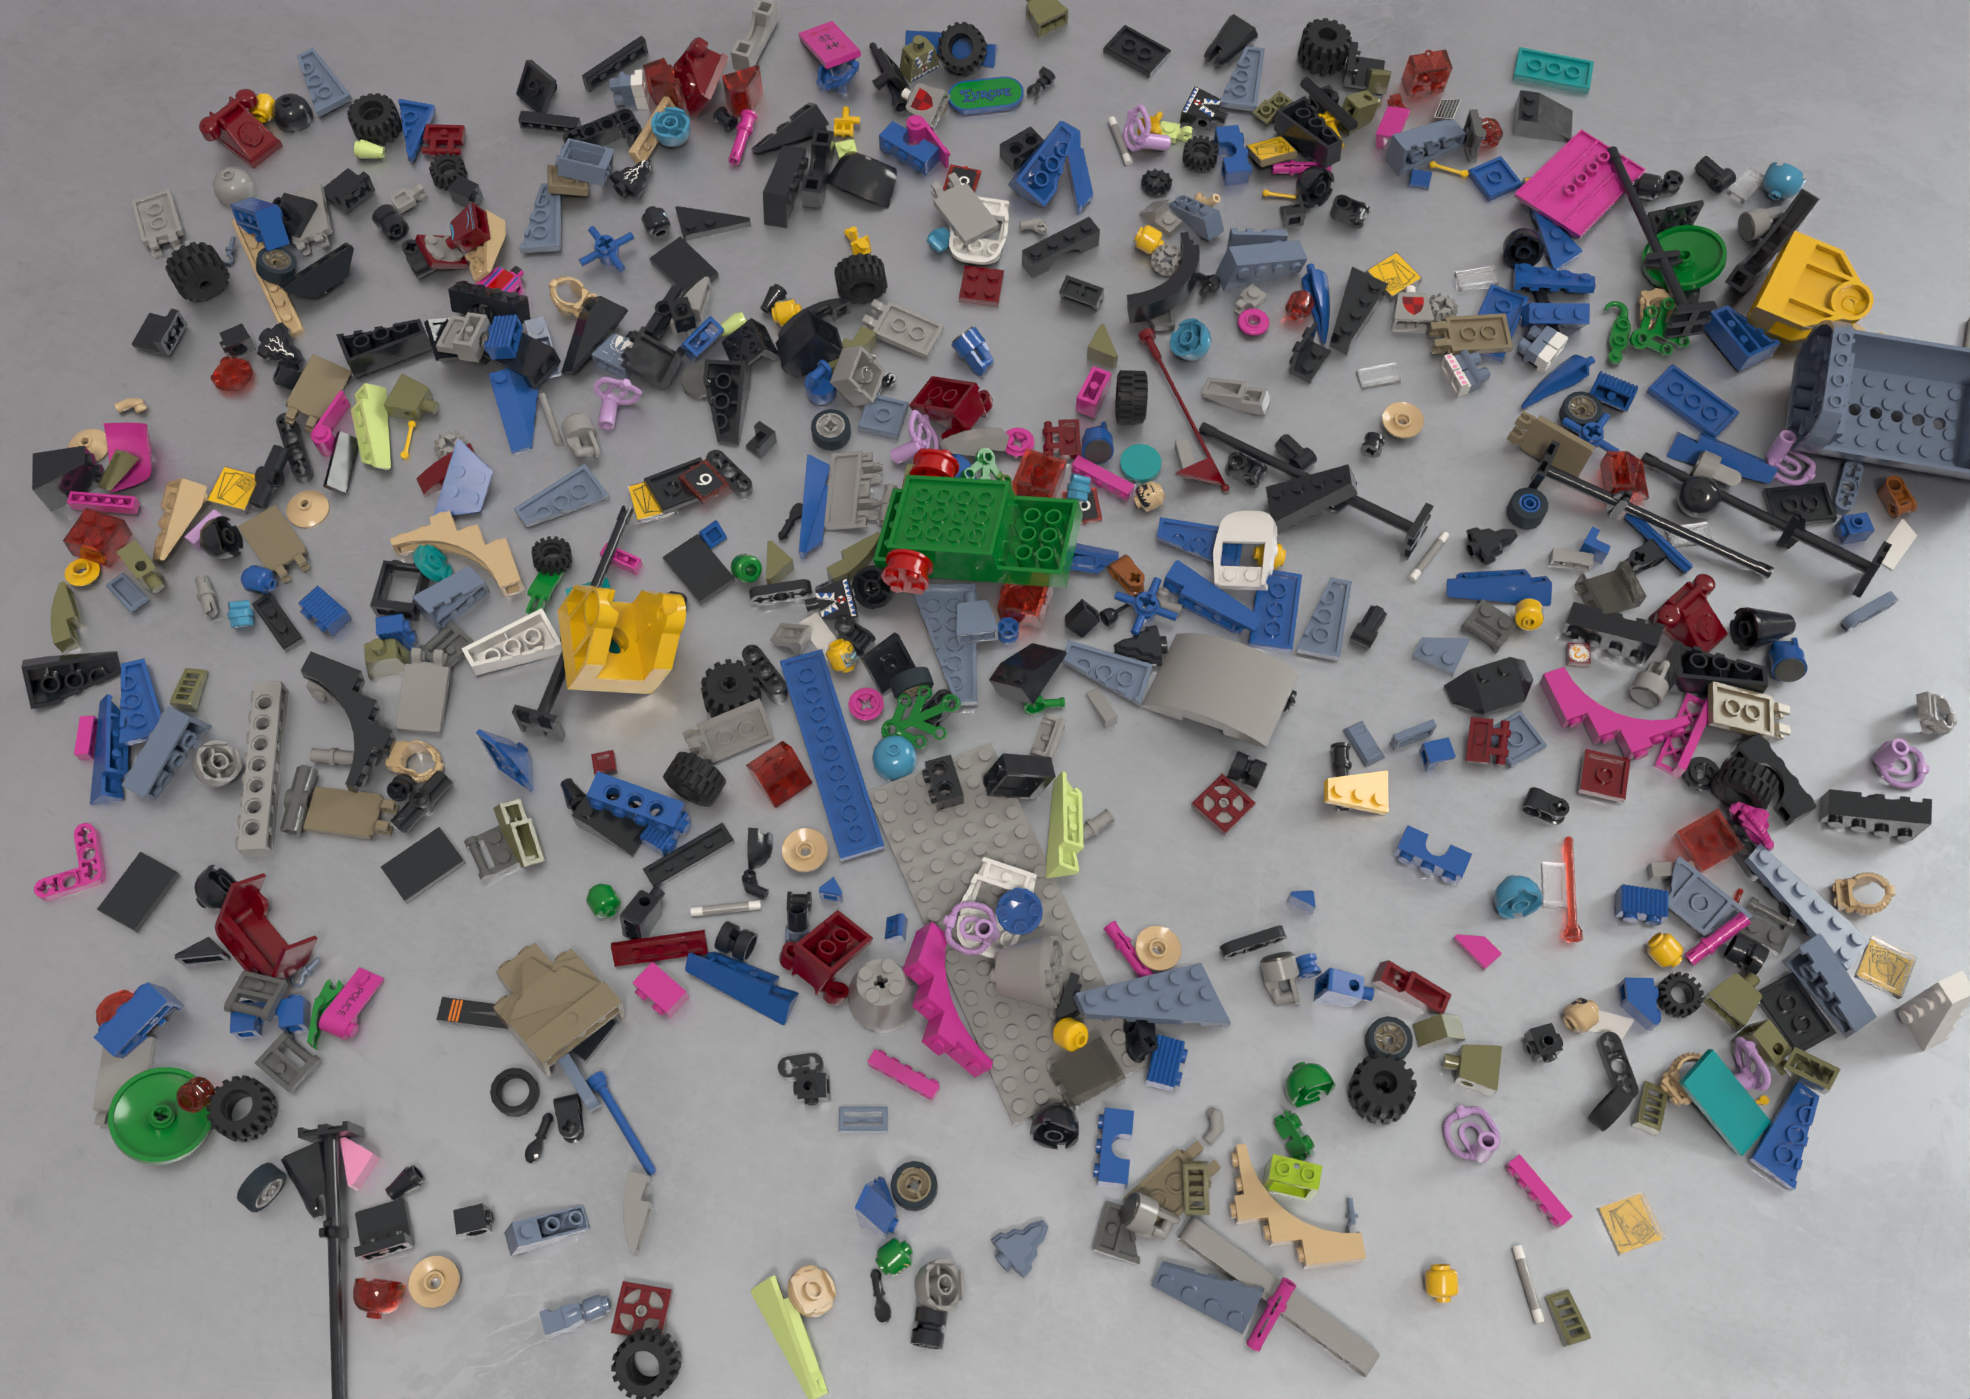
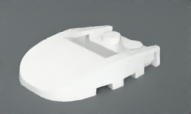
M978 197L995 220L1002 221L999 239L981 238L965 246L950 227L949 247L951 255L956 260L986 265L998 261L1008 234L1009 201Z
M1237 511L1228 514L1222 519L1213 550L1215 586L1220 589L1268 590L1266 581L1268 575H1272L1275 556L1278 553L1277 526L1268 513L1262 511ZM1223 543L1265 544L1263 567L1221 566Z
M983 857V864L978 874L973 876L962 902H975L982 882L1007 891L1019 887L1034 892L1037 874ZM964 908L961 910L960 916H958L957 937L964 947L970 949L979 948L983 944L982 942L968 940L961 935L959 930L960 923L969 916L990 921L989 916L980 909ZM996 916L1000 937L996 942L991 943V946L979 955L994 958L995 948L1016 944L1020 935L1011 934L1004 930ZM970 921L966 923L964 929L968 935L975 934L977 936L975 933L976 922Z

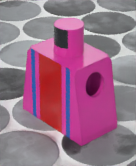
M514 266L510 272L501 267H496L475 285L482 284L485 287L500 288L502 291L517 292L522 295L524 288L520 278L524 275V272L518 266Z

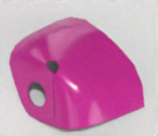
M135 422L103 423L109 462L116 449L139 458L110 493L147 480L151 475L153 464L148 425Z

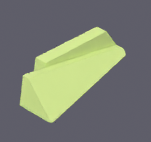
M364 383L354 394L357 403L351 409L361 461L373 465L375 468L388 470L391 468L388 413L383 405L387 399V390L384 387Z
M1063 771L1053 781L1046 878L1077 874L1079 866L1076 852L1079 853L1084 848L1082 793L1078 787L1075 789L1071 787L1067 782V774Z
M776 1276L769 1277L751 1289L755 1302L807 1398L817 1399L829 1394L801 1314L795 1310L789 1297L784 1299Z

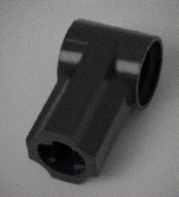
M1708 156L1701 158L1694 168L1709 181V186L1715 193H1721L1736 182V175L1733 170L1721 168Z
M1284 434L1275 443V448L1289 461V464L1303 471H1306L1317 462L1315 453L1308 447L1303 448L1289 434Z
M1371 605L1361 623L1358 622L1349 640L1370 649L1378 635L1379 628L1386 619L1387 613L1378 605Z

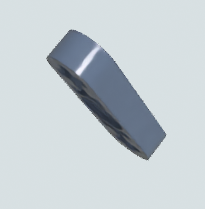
M1847 461L1840 471L1832 500L1835 512L1839 515L1848 514L1855 505L1864 472V467L1859 461ZM1851 469H1853L1854 475L1849 477ZM1843 484H1849L1853 491L1845 490ZM1843 498H1846L1844 506H1842L1841 501Z
M1889 591L1852 612L1841 623L1850 631L1889 609L1899 599L1892 591Z
M567 1053L558 1061L586 1107L592 1112L600 1107L601 1104L590 1089L574 1060Z

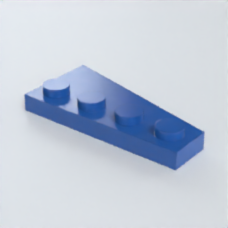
M1799 1081L1792 1086L1749 1159L1750 1162L1790 1191L1796 1189L1798 1170H1801L1804 1147H1807L1809 1127L1813 1124L1820 1097Z

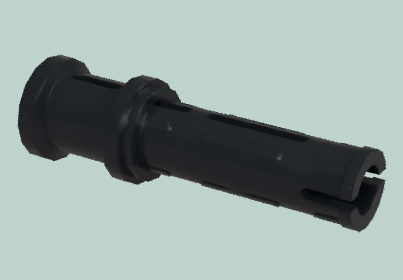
M1338 742L1330 746V750L1333 751V763L1331 766L1335 771L1336 777L1349 776V770L1352 767V762L1349 761V750L1351 749L1349 743ZM1337 805L1338 811L1347 812L1352 810V808Z

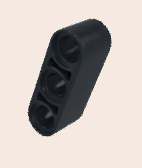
M757 645L746 646L742 651L743 662L745 666L749 664L753 668V672L757 673L760 688L773 703L781 704L785 702L788 698L785 680ZM752 656L757 657L755 660H748ZM764 672L770 673L767 676H760ZM776 688L782 689L780 692L777 693L772 692Z

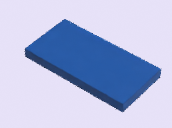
M1491 284L1478 315L1506 313L1512 339L1522 316V307L1527 304L1529 297ZM1506 352L1480 355L1502 362Z
M1674 364L1646 391V393L1698 431L1715 439L1740 413Z
M1273 570L1272 575H1268L1266 581L1268 590H1256L1253 612L1261 616L1262 621L1254 633L1250 631L1249 647L1292 654L1302 574Z

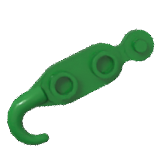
M1611 301L1606 304L1604 310L1608 311L1610 307H1617L1620 310V315L1611 327L1608 344L1612 351L1607 359L1611 364L1617 365L1623 359L1621 351L1625 350L1628 345L1631 324L1626 305L1619 301Z

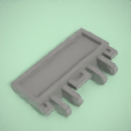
M852 451L831 454L824 527L827 531L867 527V521L878 519L879 512L876 510H866L876 509L880 505L878 499H870L871 484L882 482V476L877 474V472L883 471V464L873 462V452Z

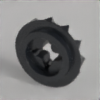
M1154 168L1153 171L1147 170L1146 174L1142 175L1141 186L1148 194L1155 196L1164 195L1171 189L1172 179L1170 174L1165 173L1163 169L1157 171ZM1159 178L1160 181L1154 185V181Z
M1694 757L1690 760L1684 772V780L1690 783V788L1695 787L1699 789V792L1702 790L1710 791L1713 789L1711 784L1719 771V767L1715 762L1706 757ZM1706 769L1704 777L1698 779V772Z

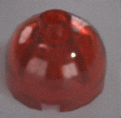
M363 1277L355 1278L353 1286L354 1304L359 1310L367 1312V1318L382 1319V1314L392 1313L401 1305L405 1296L406 1283L401 1284L398 1281L373 1278L371 1281H365L366 1278Z

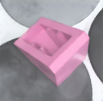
M343 1137L340 1138L347 1183L350 1188L356 1191L361 1189L380 1158Z

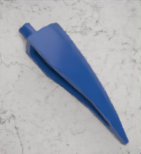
M1311 263L1306 266L1307 273L1301 278L1303 291L1313 318L1318 323L1317 330L1321 342L1326 344L1330 319L1328 277L1324 271L1315 269L1314 264Z
M1575 354L1566 359L1533 389L1521 405V408L1524 409L1552 394L1574 386L1589 376V366L1595 363L1594 357L1584 358Z

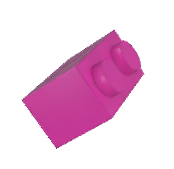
M1092 366L1076 398V412L1095 418L1110 389L1111 372Z
M653 962L632 982L636 988L634 993L644 1002L648 999L653 1004L651 1008L661 1017L665 1014L670 1019L689 999L687 992Z

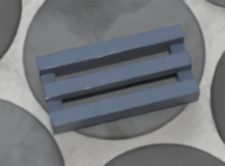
M1434 719L1393 734L1389 744L1392 750H1396L1432 736L1437 725Z
M839 1107V1133H888V1107ZM844 1114H883V1117H844ZM844 1123H882V1126H844Z

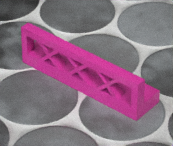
M1689 693L1685 695L1675 718L1681 717L1684 713L1690 721L1691 729L1685 731V734L1679 737L1683 744L1682 748L1674 749L1671 740L1674 738L1672 736L1667 737L1653 767L1678 779L1686 771L1708 721V696L1705 700H1702ZM1688 702L1700 706L1699 711L1690 714L1687 708ZM1672 755L1675 762L1674 767L1672 768L1662 763L1663 757Z

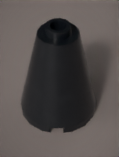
M1743 607L1734 612L1736 616L1734 620L1730 621V634L1734 644H1739L1741 647L1739 649L1751 651L1793 634L1796 622L1790 614Z

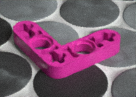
M82 823L74 830L79 867L43 878L35 884L34 893L43 901H52L94 888L105 881L106 870L99 832L90 823ZM87 830L90 832L87 834V838L90 843H87V840L84 837H82L86 834ZM92 849L95 850L94 857L90 860H85V853ZM89 866H92L93 870L97 872L94 875V879L89 878L93 875L92 869ZM70 877H75V884L72 887L66 888V880ZM46 886H50L51 888L47 890L48 893L42 892L46 890Z

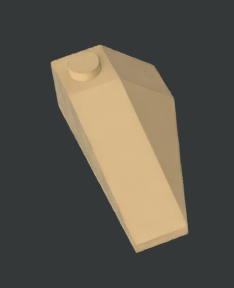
M488 210L485 211L487 212L491 239L466 252L465 255L466 259L470 261L469 268L474 281L477 283L490 274L506 236L505 220Z
M184 478L167 482L161 502V509H164V514L158 521V526L162 530L155 539L152 561L159 562L165 560L197 512L205 504L208 496L206 493L207 486Z

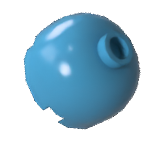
M667 107L661 113L659 111L656 112L651 120V127L656 140L667 147H677L685 143L691 130L690 119L685 111L677 107Z
M1778 162L1770 164L1763 177V187L1769 194V197L1773 200H1786L1796 196L1806 182V178L1804 180L1802 178L1803 173L1787 163H1783L1782 166L1777 165Z
M1195 318L1182 321L1178 325L1177 331H1173L1171 334L1170 348L1178 357L1186 361L1198 360L1206 355L1211 347V333L1204 323Z
M892 735L883 738L874 747L872 756L874 770L887 781H891V779L897 780L912 774L916 768L917 761L914 746L908 739L902 736Z
M1507 876L1497 886L1494 893L1498 913L1506 919H1515L1512 914L1523 913V917L1537 911L1543 904L1541 900L1543 895L1540 888L1533 880L1525 876Z

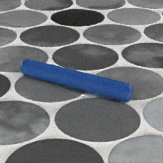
M1628 513L1625 514L1624 518L1648 540L1654 539L1666 553L1667 558L1683 573L1686 574L1693 568L1692 563L1646 521Z

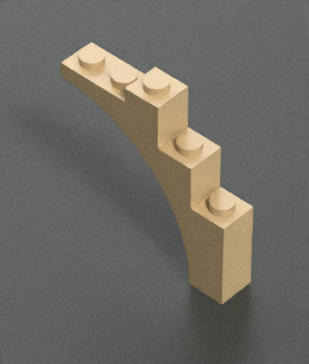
M450 511L440 512L435 516L429 517L431 525L421 526L417 530L401 533L396 537L390 538L397 556L412 553L421 544L423 546L426 544L431 545L440 551L461 555L479 564L498 583L504 597L525 590L506 538L496 539L486 544L478 524L466 526L458 531Z
M1246 1144L1235 1146L1233 1152L1230 1153L1232 1167H1236L1238 1177L1234 1178L1236 1192H1240V1195H1234L1232 1203H1229L1230 1218L1235 1219V1225L1265 1222V1225H1262L1264 1240H1268L1269 1247L1298 1244L1299 1247H1296V1257L1298 1263L1302 1262L1303 1269L1359 1263L1366 1259L1362 1233H1340L1320 1229L1301 1221L1287 1212L1270 1196L1259 1181L1251 1164Z

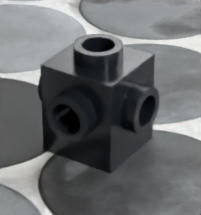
M1552 1023L1531 1028L1524 1034L1527 1053L1533 1057L1534 1062L1541 1060L1544 1063L1552 1062L1558 1059L1557 1055L1563 1051V1040L1560 1034L1556 1033Z
M816 1069L804 1070V1074L797 1075V1081L793 1083L794 1096H797V1099L804 1102L806 1106L819 1105V1101L831 1100L830 1075L818 1073Z

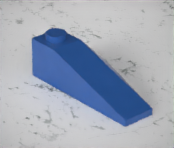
M1059 121L1018 170L1008 185L1022 198L1045 207L1057 190V184L1063 172V166L1069 154L1075 133L1062 121Z
M509 369L489 373L512 454L533 449L538 389L533 390L529 388L523 376Z
M478 729L476 734L496 768L526 790L532 792L534 789L532 760L527 753L529 751L528 748L520 742L516 744L510 739Z

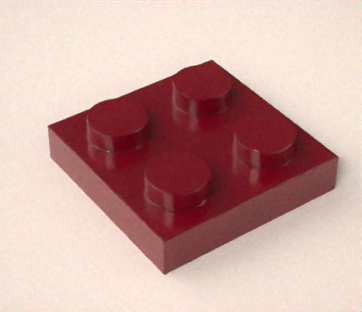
M965 265L959 303L999 307L1004 270Z
M1585 749L1582 758L1578 793L1623 803L1626 800L1631 759Z

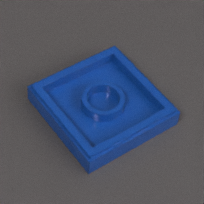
M1502 156L1468 170V176L1488 202L1521 188L1523 184Z

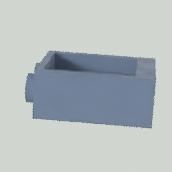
M568 138L566 144L561 146L560 155L556 156L555 167H558L557 175L604 186L613 167L614 149Z

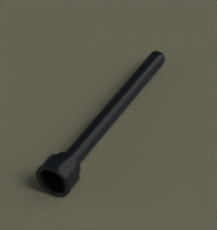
M872 42L869 48L882 74L885 70L875 53L878 47L876 43ZM891 81L887 84L892 96L891 105L896 113L904 112L907 110V101L901 98L895 84Z

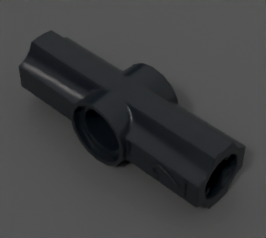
M678 285L671 286L664 299L656 303L655 312L645 326L644 333L659 341L667 327L671 326L670 321L672 317L668 302L683 298L687 291Z
M279 445L272 446L264 466L258 467L255 472L256 485L248 500L249 504L259 509H267L275 489L280 488L284 483L285 476L283 470L291 454L288 449Z
M437 770L421 788L411 792L409 801L390 820L391 823L401 832L407 834L423 816L433 812L435 803L453 785L452 780ZM426 799L425 803L418 805L421 800Z

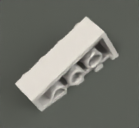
M541 608L462 648V651L475 675H480L560 655L562 645Z
M1962 970L1935 983L1896 1008L1901 1021L1908 1026L1923 1051L1948 1040L1950 1037L1949 1032L1953 1031L1956 1027L1955 1022L1961 1019L1963 1016L1962 1011L1970 1005V981Z

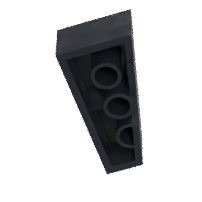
M1305 96L1276 110L1274 131L1324 168L1340 161L1343 141L1331 127H1327L1325 124L1326 120L1316 114L1315 107L1308 104V99Z
M783 145L763 190L764 225L781 228L788 227L798 190L803 180L805 169L807 170L809 158L806 157V149Z
M1355 267L1351 268L1329 347L1346 355L1349 353L1384 299L1388 283Z
M420 319L394 323L389 328L378 326L374 327L373 331L368 332L357 330L353 331L354 334L347 336L344 333L336 334L345 359L355 378L432 349Z
M1349 464L1266 487L1269 512L1276 523L1278 535L1285 532L1284 529L1302 523L1303 519L1311 515L1316 516L1322 513L1323 509L1329 506L1334 507L1358 494L1355 476Z
M1573 602L1560 633L1568 638L1580 640L1590 644L1591 647H1598L1608 651L1611 655L1621 656L1632 663L1641 665L1647 662L1657 648L1665 624L1657 623L1656 626L1645 624V619L1636 618V621L1625 619L1621 613L1605 614L1601 608Z
M1674 640L1667 653V660L1670 662L1668 669L1670 691L1708 695V684L1717 682L1763 694L1769 686L1767 668L1765 666L1738 658L1736 661L1726 658L1724 654L1717 652L1714 655L1702 651L1703 648L1693 646V648L1682 645L1683 642Z
M1829 789L1820 798L1819 822L1826 823L1830 827L1851 828L1855 832L1866 831L1880 837L1890 836L1900 841H1912L1932 824V799L1923 798L1922 802L1910 801V797L1900 796L1899 799H1886L1885 794H1873L1862 797V792Z

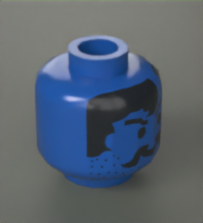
M252 565L242 572L241 583L244 589L250 593L264 596L276 587L275 575L268 568Z

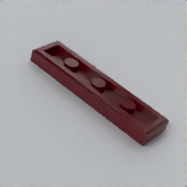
M705 930L611 942L615 967L687 957L689 953L703 955L709 952Z

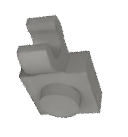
M417 184L409 191L404 187L389 196V199L398 212L402 214L417 205L415 200L421 201L428 196L424 192L422 185Z
M1251 284L1239 295L1238 301L1235 303L1237 308L1234 309V312L1240 315L1248 308L1257 309L1266 301L1267 294Z

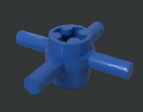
M591 226L588 231L595 240V251L578 259L581 266L583 267L599 258L603 265H614L618 272H623L625 266L619 260V247L635 239L633 234L629 232L614 240L609 235L601 236L598 230Z
M1603 413L1596 423L1590 422L1583 427L1567 417L1561 423L1577 433L1578 437L1594 445L1596 448L1600 447L1615 457L1620 449L1603 440V427L1610 419L1608 413Z
M1158 577L1153 578L1148 592H1142L1136 598L1119 591L1115 594V600L1133 606L1136 617L1130 631L1133 635H1139L1143 623L1152 621L1156 615L1172 621L1177 619L1178 613L1159 607L1156 593L1162 580Z

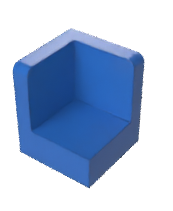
M1592 526L1579 552L1594 554V561L1602 564L1611 547L1596 539L1600 530Z
M1449 737L1424 742L1419 750L1425 771L1434 770L1438 763L1453 760L1456 757Z

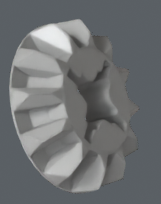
M1169 244L1159 245L1151 256V264L1154 270L1163 276L1174 275L1182 262L1181 252L1176 246ZM1164 254L1167 257L1173 256L1170 261L1171 265L1168 262H1162L1165 258Z
M1441 293L1430 297L1429 303L1435 321H1444L1445 317L1456 316L1458 305L1455 303V299L1449 298V295L1443 296ZM1444 304L1445 307L1439 311V306Z
M447 430L446 434H439V438L434 440L435 446L433 449L441 459L454 451L453 447H447L446 442L453 443L455 447L457 439L462 440L464 444H468L466 438L457 431L449 432Z

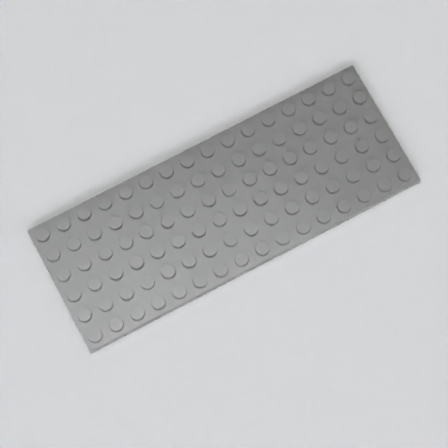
M991 742L952 758L964 794V804L937 810L936 804H931L928 791L931 788L929 783L925 784L922 770L867 791L872 808L924 926L933 922L945 932L946 926L943 924L945 916L950 914L957 903L960 904L973 876L978 874L983 864V857L1037 874L1033 893L1041 901L1043 908L1042 920L1031 933L1020 935L1017 943L1044 936H1058L1060 938L1063 949V957H1059L1062 961V973H1064L1063 994L1071 972L1080 975L1079 983L1082 984L1080 992L1107 986L1056 878L1045 877L1047 859L1018 798L987 796L986 787L983 785V776L998 760ZM937 770L933 774L936 776H941L944 774V772L941 770ZM947 790L940 792V795L942 796H948L951 794V792ZM982 882L975 902L985 904L996 914L997 903L1007 890ZM960 909L956 916L957 920L954 929L952 928V938L956 941V943L962 945L957 937L956 929L958 916H960L961 912ZM947 943L945 951L947 978L978 1047L993 1061L992 1068L988 1071L1013 1126L1034 1117L1038 1109L1045 1105L1053 1103L1064 1104L1145 1068L1143 1062L1136 1063L1127 1054L1123 1019H1083L1081 1015L1072 1018L1085 1024L1089 1036L1082 1050L1073 1053L1057 1046L1053 1040V1029L1057 1024L1055 1023V1018L1060 1004H1057V1008H1044L996 995V983L991 982V969L995 968L996 963L994 958H988L979 954L975 956L965 955L958 952V950L956 951Z

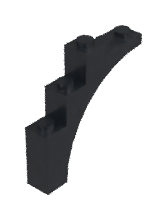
M1802 188L1762 241L1744 260L1736 265L1725 283L1741 293L1751 289L1763 271L1768 270L1793 232L1798 231L1820 198Z
M310 651L300 670L303 677L319 685L332 695L345 710L351 723L354 737V755L352 767L345 784L349 791L357 793L359 788H363L367 782L368 776L366 774L369 768H373L377 762L378 755L376 754L386 756L388 751H392L396 743L393 730L373 723V721H377L381 712L377 700L357 693L361 692L365 685L361 670Z

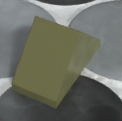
M1367 68V91L1371 94H1386L1391 71Z
M1101 324L1088 345L1087 358L1114 369L1117 368L1118 355L1105 325Z
M767 541L766 581L768 585L780 583L795 570L793 559L773 541Z
M1439 1014L1412 1025L1418 1048L1465 1040L1459 1016Z

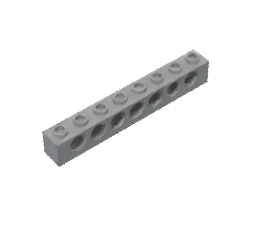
M282 681L255 683L254 691L251 692L252 711L248 715L250 732L246 734L248 751L244 754L246 770L242 775L244 789L243 794L240 795V806L242 808L241 815L237 819L239 837L235 839L236 849L245 858L273 856L289 692ZM265 766L261 771H258L260 767ZM259 787H262L259 792H256ZM257 808H260L257 813H254ZM255 829H258L257 833L251 835Z

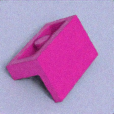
M1387 107L1375 134L1376 148L1384 149L1388 139H1391L1393 134L1402 132L1409 117L1410 109Z

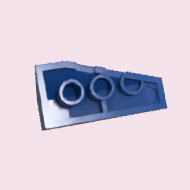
M879 1176L873 1182L870 1181L865 1184L854 1209L860 1227L887 1238L889 1233L894 1234L899 1220L896 1219L897 1212L885 1178Z

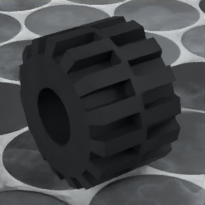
M1323 18V20L1315 19L1313 23L1309 22L1302 33L1297 54L1299 57L1298 61L1300 64H1304L1303 67L1306 70L1310 69L1311 73L1316 74L1318 72L1321 75H1326V73L1335 74L1336 71H1340L1345 66L1352 41L1351 32L1345 29L1346 26L1344 24H1338V21L1334 19L1330 21L1328 18Z
M191 242L188 246L182 245L178 251L174 250L171 253L172 257H169L166 261L168 264L165 266L166 272L178 293L185 300L204 302L208 298H214L218 293L221 294L224 291L223 287L228 286L229 281L227 279L230 278L228 269L213 246L207 245L204 242L199 244Z
M726 659L725 664L721 665L720 662L714 664L715 669H707L705 672L706 677H702L701 692L707 713L710 712L711 718L754 700H761L758 675L756 672H753V668L749 664L744 667L741 660L732 663L731 659Z
M1382 1052L1375 1053L1373 1059L1370 1055L1366 1056L1362 1063H1358L1349 1082L1348 1097L1352 1098L1350 1103L1352 1108H1359L1358 1116L1363 1119L1367 1115L1370 1117L1369 1122L1376 1124L1377 1120H1381L1382 1125L1389 1124L1391 1119L1394 1122L1398 1121L1403 1114L1405 1115L1416 1094L1414 1091L1417 1087V1082L1412 1080L1414 1075L1412 1068L1406 1070L1404 1068L1406 1062L1402 1058L1397 1062L1394 1060V1054L1388 1053L1385 1058Z

